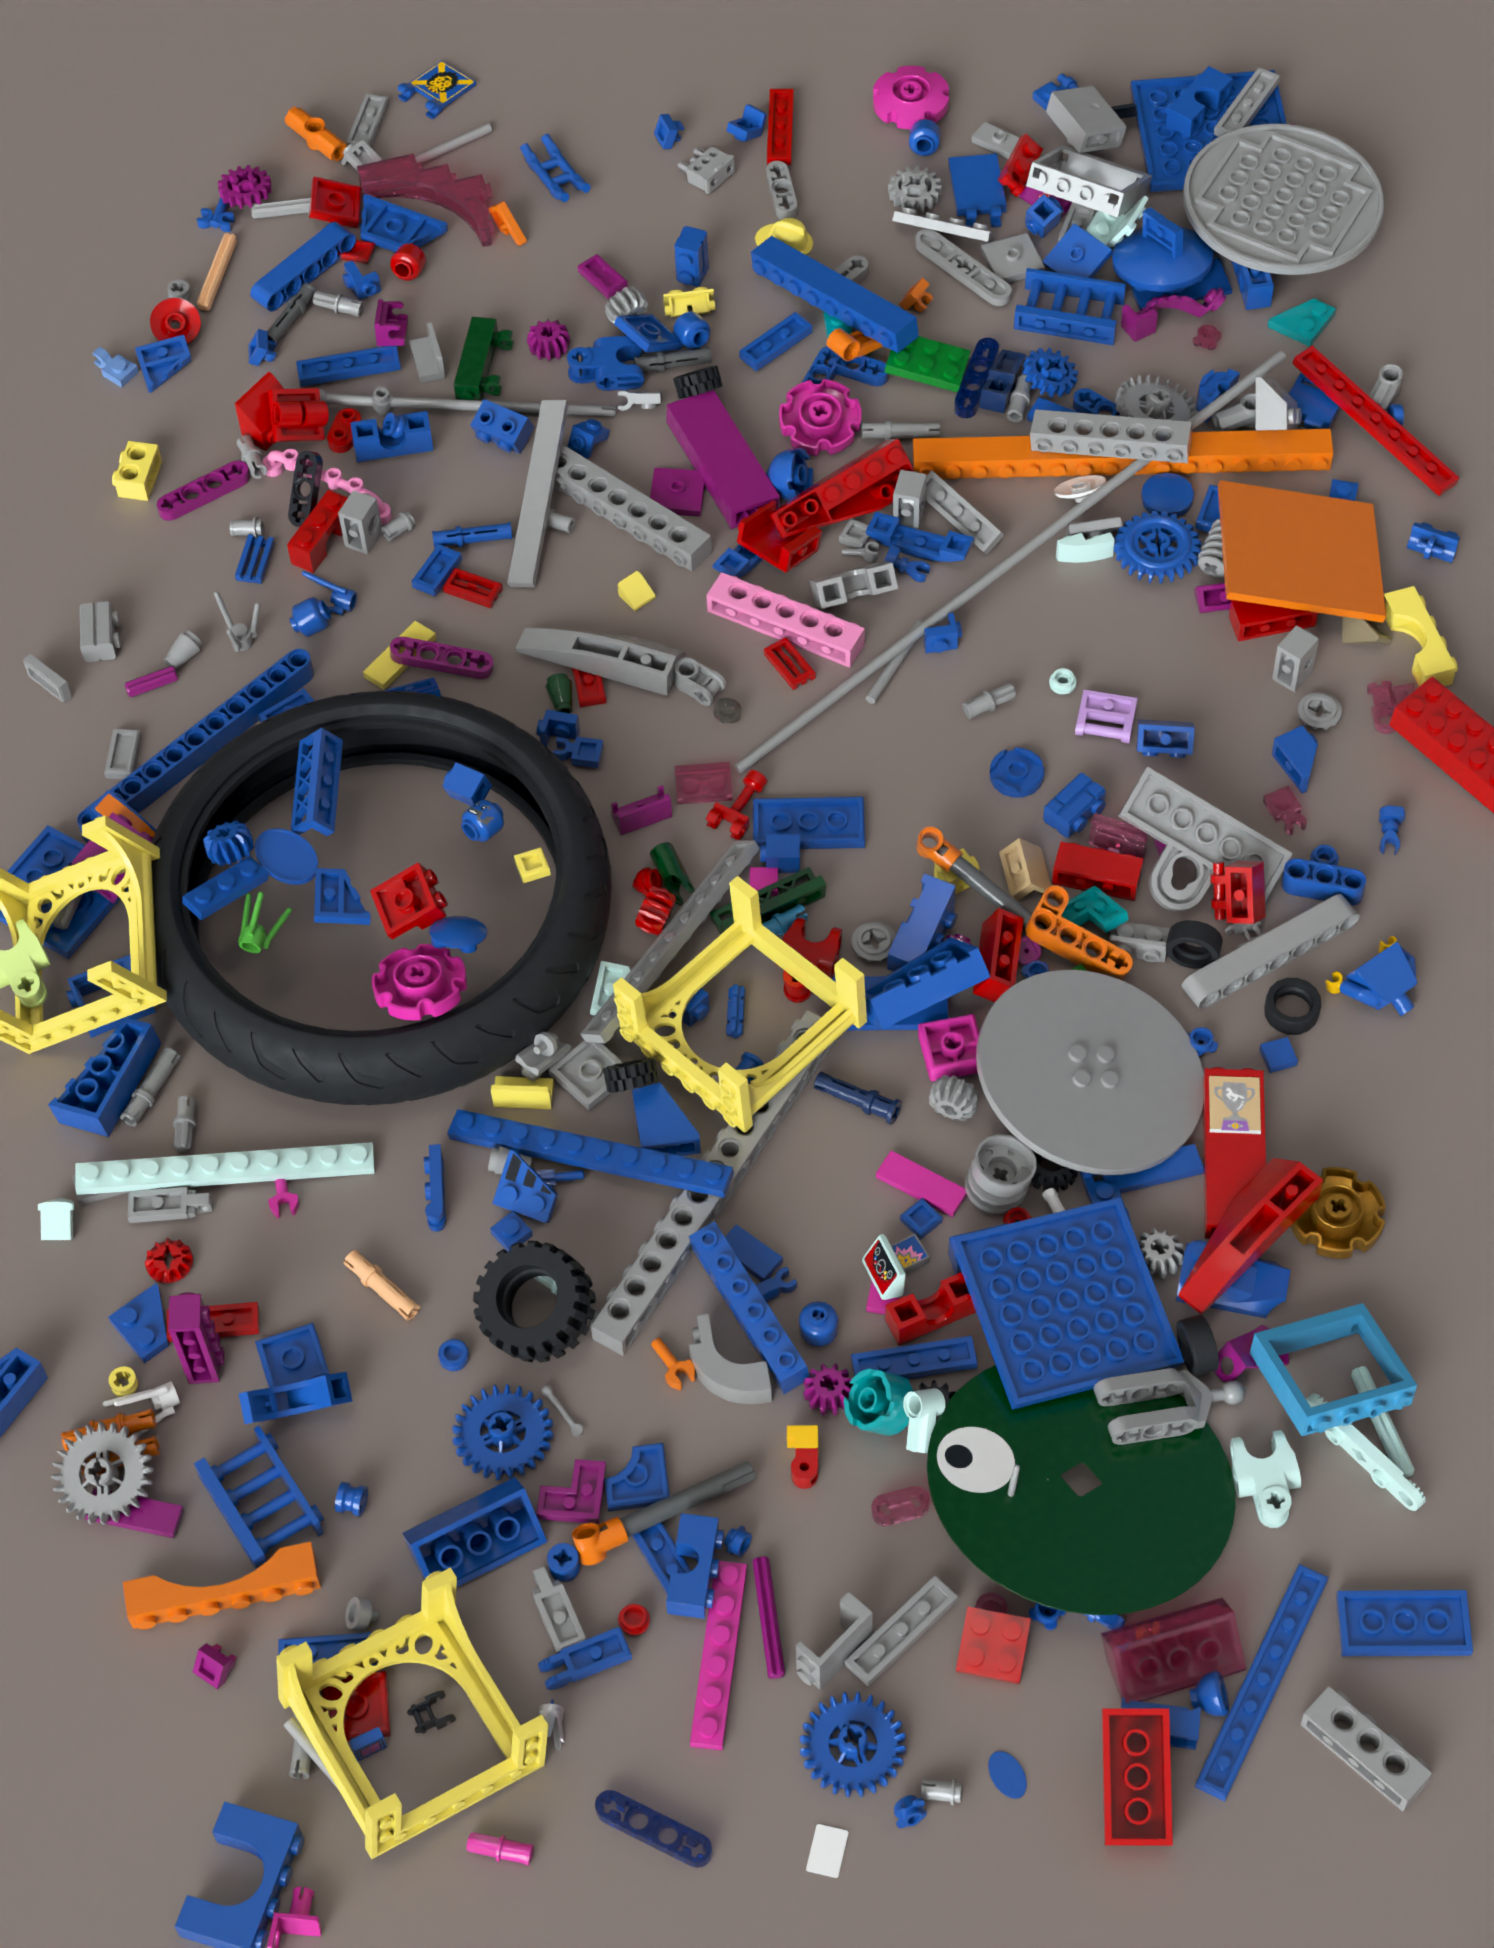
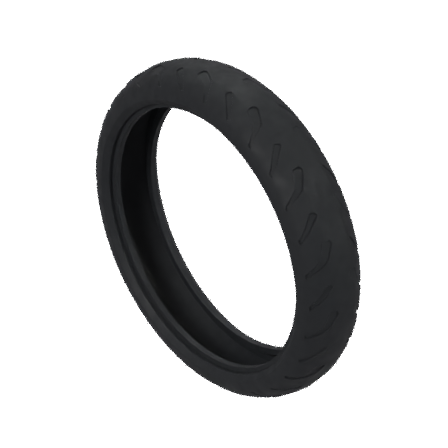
M370 691L337 695L291 708L264 720L262 723L249 728L232 739L197 769L170 804L151 842L160 848V858L151 861L157 986L166 990V1003L190 1036L209 1054L227 1067L271 1089L318 1102L341 1105H383L414 1101L465 1086L503 1067L515 1059L518 1053L532 1045L537 1034L547 1032L577 998L598 959L609 919L612 883L608 848L593 806L580 783L568 771L567 766L540 741L511 721L486 709L475 707L473 704L444 696L437 697L434 694L410 691ZM320 728L329 731L343 740L340 771L356 767L386 764L416 765L449 771L452 770L457 762L484 774L492 784L491 790L508 800L533 824L543 838L556 867L553 897L546 918L527 951L490 988L472 1000L440 1016L401 1027L380 1030L348 1031L302 1024L270 1012L240 994L214 968L199 944V918L183 905V895L207 882L215 864L207 856L203 839L208 835L207 832L209 830H214L216 825H223L226 821L228 823L238 821L245 824L268 803L287 791L294 789L299 741Z

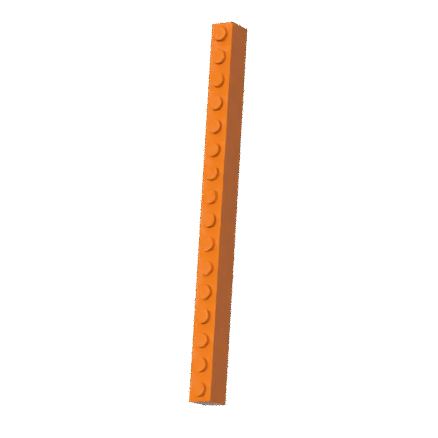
M1331 429L1192 432L1188 463L1152 460L1134 475L1331 470L1333 458ZM1030 436L913 438L914 471L926 474L927 476L932 470L941 479L1117 475L1136 460L1031 451Z

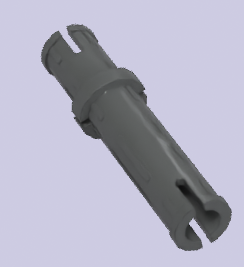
M307 283L302 285L298 293L287 301V307L268 330V340L274 341L276 346L295 320L305 313L306 306L316 292L312 285Z
M709 347L662 354L661 351L656 352V355L634 357V364L639 366L643 372L653 370L664 372L668 368L712 363Z

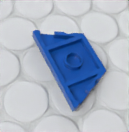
M367 194L363 196L364 208L362 210L360 230L362 241L372 242L376 246L396 252L403 244L410 243L421 247L448 231V224L446 222Z

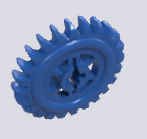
M1152 511V514L1149 515L1147 512H1143L1141 517L1138 515L1132 516V521H1125L1124 527L1118 529V535L1114 538V552L1117 553L1116 560L1118 562L1122 560V569L1130 565V576L1134 571L1138 570L1139 581L1144 574H1148V582L1151 583L1153 577L1157 575L1159 583L1162 584L1164 575H1167L1172 583L1174 573H1177L1179 578L1182 579L1184 569H1186L1187 573H1191L1192 565L1197 566V557L1201 552L1202 544L1199 540V534L1193 531V525H1186V519L1181 518L1178 520L1176 514L1168 516L1167 512L1163 511L1159 515L1157 511ZM1174 540L1176 541L1177 548L1170 546ZM1138 542H1140L1145 548L1141 550Z
M506 1384L502 1394H500L497 1386L493 1385L491 1396L482 1388V1400H478L471 1395L470 1400L473 1407L462 1404L461 1408L466 1416L456 1414V1422L461 1426L453 1425L452 1427L453 1433L459 1436L453 1437L452 1441L455 1446H458L456 1449L457 1456L464 1457L463 1465L470 1466L473 1464V1473H479L483 1469L484 1478H489L492 1473H495L496 1480H501L503 1474H507L508 1478L512 1479L516 1471L523 1476L525 1475L524 1468L526 1466L530 1469H535L536 1464L534 1460L542 1461L545 1459L542 1451L550 1450L551 1445L548 1440L554 1437L553 1431L549 1430L553 1426V1420L547 1419L550 1414L549 1409L544 1408L541 1410L543 1406L542 1399L539 1398L536 1402L532 1403L534 1399L532 1391H529L523 1398L521 1386H518L517 1391L511 1394L509 1384ZM485 1425L488 1427L489 1433L481 1436L482 1428ZM526 1431L525 1438L521 1441L517 1434ZM514 1444L518 1446L512 1451L503 1453L504 1449H508ZM494 1445L499 1449V1452H494L488 1448Z
M843 1692L842 1703H838L834 1696L831 1695L830 1708L819 1702L818 1708L821 1715H817L812 1711L809 1713V1718L814 1725L803 1723V1730L809 1735H801L799 1738L803 1745L808 1746L800 1749V1755L809 1758L804 1761V1767L806 1769L815 1768L811 1772V1778L815 1780L822 1777L821 1788H826L832 1784L833 1794H837L843 1788L846 1797H850L853 1790H856L858 1795L863 1797L864 1788H868L870 1792L876 1793V1783L884 1787L888 1786V1780L885 1776L893 1778L897 1776V1770L892 1766H902L904 1761L897 1755L905 1754L907 1751L905 1745H899L905 1741L906 1734L903 1732L896 1733L901 1729L902 1721L898 1720L891 1723L895 1716V1711L892 1709L884 1714V1701H881L880 1704L874 1707L872 1694L869 1695L865 1703H862L860 1692H856L855 1698L851 1702L847 1693ZM839 1729V1737L830 1739L834 1732ZM868 1729L875 1736L877 1744L868 1741L866 1733ZM848 1735L850 1739H853L855 1743H858V1751L856 1746H853L851 1742H848ZM829 1746L838 1747L841 1755L838 1762L830 1753ZM867 1750L876 1751L873 1758L868 1762L865 1757ZM846 1760L854 1762L856 1767L844 1766L842 1764Z

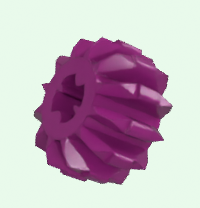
M547 319L544 323L538 321L536 326H530L527 344L532 355H537L539 360L547 358L550 361L553 357L560 359L561 354H567L570 335H568L566 325H561L558 320L550 322Z
M822 1363L820 1371L811 1369L810 1378H805L804 1380L805 1391L803 1392L804 1399L810 1401L809 1407L811 1410L820 1407V1414L822 1416L826 1414L827 1410H831L832 1414L836 1416L838 1414V1407L844 1409V1397L849 1398V1393L853 1386L850 1383L852 1378H848L849 1371L847 1368L838 1372V1365L836 1363L831 1369H827V1366Z

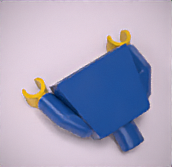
M1394 936L1388 937L1387 944L1379 941V954L1346 976L1347 980L1343 981L1342 974L1337 971L1332 973L1334 982L1325 980L1326 989L1329 993L1337 994L1341 992L1377 1010L1392 1003L1399 1015L1402 1016L1415 1007L1405 993L1417 985L1415 958L1399 945Z

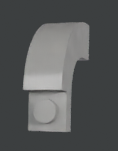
M709 1314L698 1315L697 1327L692 1328L694 1344L689 1345V1352L695 1374L700 1382L716 1396L733 1403L752 1405L772 1402L767 1361L736 1364L726 1360L717 1352L714 1346Z

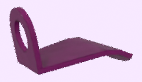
M1260 1325L1249 1333L1229 1340L1218 1352L1219 1367L1215 1371L1216 1375L1222 1381L1228 1382L1236 1380L1246 1368H1259L1250 1355L1254 1334L1270 1328ZM1288 1353L1279 1355L1285 1366L1288 1365ZM1224 1357H1229L1234 1365L1233 1371L1229 1375L1225 1374L1221 1368V1361Z

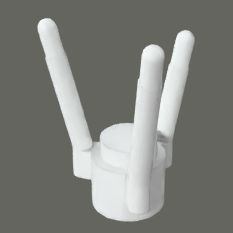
M170 1381L153 1389L104 1401L103 1406H121L150 1398L155 1410L162 1409L155 1416L156 1421H153L158 1423L165 1417L174 1414L173 1406L180 1404L174 1385ZM149 1429L142 1430L136 1433L139 1436H141L144 1432L148 1431Z

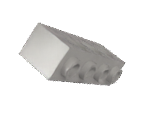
M1328 1686L1304 1712L1300 1725L1404 1812L1428 1785L1432 1776L1428 1765L1418 1756H1411L1404 1750L1402 1743L1395 1736L1387 1735L1379 1729L1376 1721L1365 1712L1360 1713L1351 1705L1350 1699L1341 1691L1335 1692ZM1334 1721H1346L1350 1728L1340 1729L1335 1725ZM1370 1742L1375 1746L1376 1750L1366 1751L1361 1747L1360 1743ZM1389 1763L1396 1764L1401 1768L1402 1772L1392 1773L1387 1769L1386 1765Z

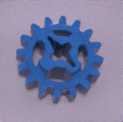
M1038 348L1037 352L1031 351L1030 355L1027 356L1023 364L1022 374L1027 375L1026 382L1033 383L1032 389H1040L1041 395L1048 392L1049 396L1053 398L1055 393L1059 397H1062L1064 392L1069 394L1078 380L1076 377L1079 372L1074 370L1075 363L1068 362L1069 356H1061V351L1058 350L1056 353H1052L1051 348H1048L1044 352L1042 348Z

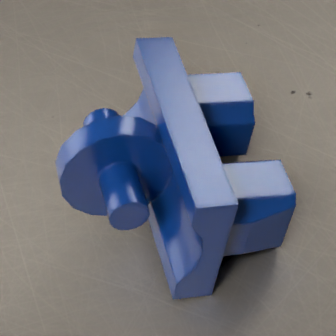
M1415 522L1412 526L1406 548L1423 553V558L1427 560L1432 556L1452 563L1460 537L1455 532L1449 530L1443 532L1434 529L1431 524Z

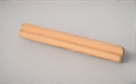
M225 233L223 235L197 300L198 309L207 312L211 309L237 243L234 234Z

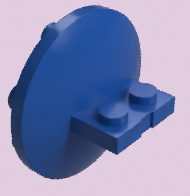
M1150 207L1143 211V228L1134 230L1128 237L1125 235L1123 240L1115 245L1112 254V265L1118 278L1134 286V289L1137 291H1172L1180 293L1185 288L1204 280V277L1209 273L1213 265V249L1200 238L1196 231L1176 225Z

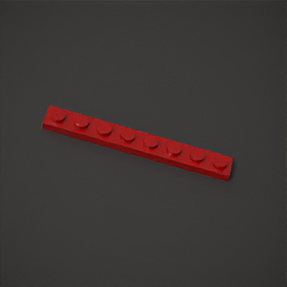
M1313 345L1294 357L1292 364L1435 494L1441 496L1457 484L1459 477Z

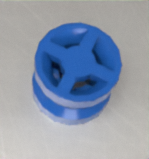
M342 1481L336 1494L335 1511L340 1513L350 1511L354 1516L361 1517L367 1504L368 1486L359 1485L358 1487H353L349 1482Z
M559 1543L549 1550L547 1562L551 1576L560 1582H569L575 1579L580 1571L579 1555L576 1548L567 1543Z

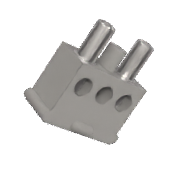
M712 146L707 151L700 148L694 149L693 155L696 157L690 159V165L682 161L677 165L679 170L687 173L688 183L704 190L706 194L714 191L735 172L734 156L728 155Z

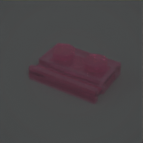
M730 762L675 766L678 805L733 801Z
M1097 813L1094 814L1091 820L1089 845L1103 848L1110 852L1132 854L1136 857L1144 858L1147 833L1133 825Z

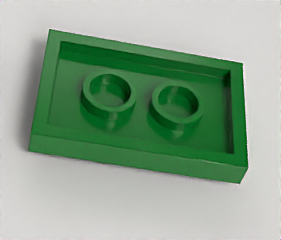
M919 336L899 353L893 350L890 351L884 372L958 393L971 350Z

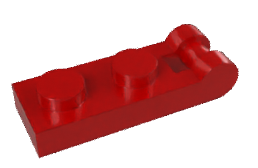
M1026 133L1019 138L998 178V182L1003 186H1008L1010 193L1015 197L1019 196L1025 189L1031 164L1039 158L1043 151V148Z

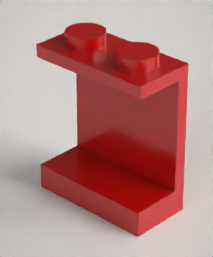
M772 500L740 521L737 543L787 573L818 551L822 530L812 526L801 535L795 534L781 538L770 516L776 510L777 502Z

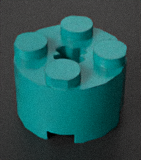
M866 1369L860 1371L851 1379L850 1383L853 1386L850 1390L849 1398L844 1397L845 1414L850 1424L857 1426L861 1430L886 1436L900 1433L909 1424V1417L904 1411L903 1401L905 1395L914 1390L907 1378L884 1371Z

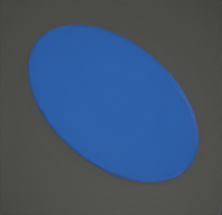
M997 1751L993 1753L989 1758L988 1769L994 1785L1009 1798L1017 1799L1022 1797L1026 1791L1027 1782L1021 1765L1013 1756L1006 1752Z

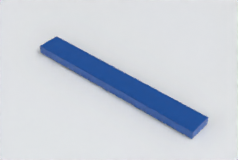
M1301 1564L1298 1565L1197 1779L1195 1788L1224 1802L1226 1801L1329 1577Z

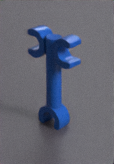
M220 198L214 213L208 208H202V218H197L198 227L203 229L211 226L213 228L220 227L224 232H231L230 222L235 223V216L232 212H225L229 203L224 204L223 199Z

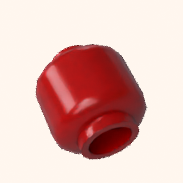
M410 243L403 244L391 257V270L399 279L404 281L414 280L424 269L426 256L418 246Z

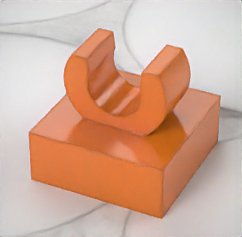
M922 277L909 289L899 305L905 310L913 305L916 311L922 313L927 308L922 300L926 304L933 300V296L930 293L924 292L929 283Z

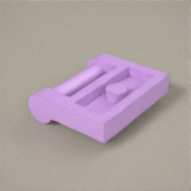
M1083 690L1075 735L1083 736L1084 734L1121 739L1123 743H1130L1138 698ZM1086 719L1122 724L1124 727L1122 729L1086 723Z

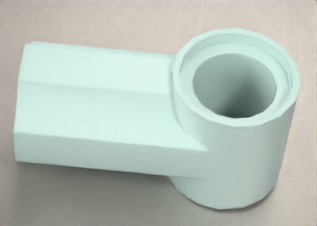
M936 1388L910 1391L904 1397L903 1407L906 1415L909 1417L907 1450L920 1453L928 1452L931 1434L936 1423V1416L941 1415L945 1409L944 1395Z

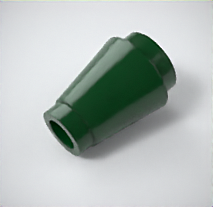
M564 673L549 676L545 688L555 710L570 714L573 711L572 681Z

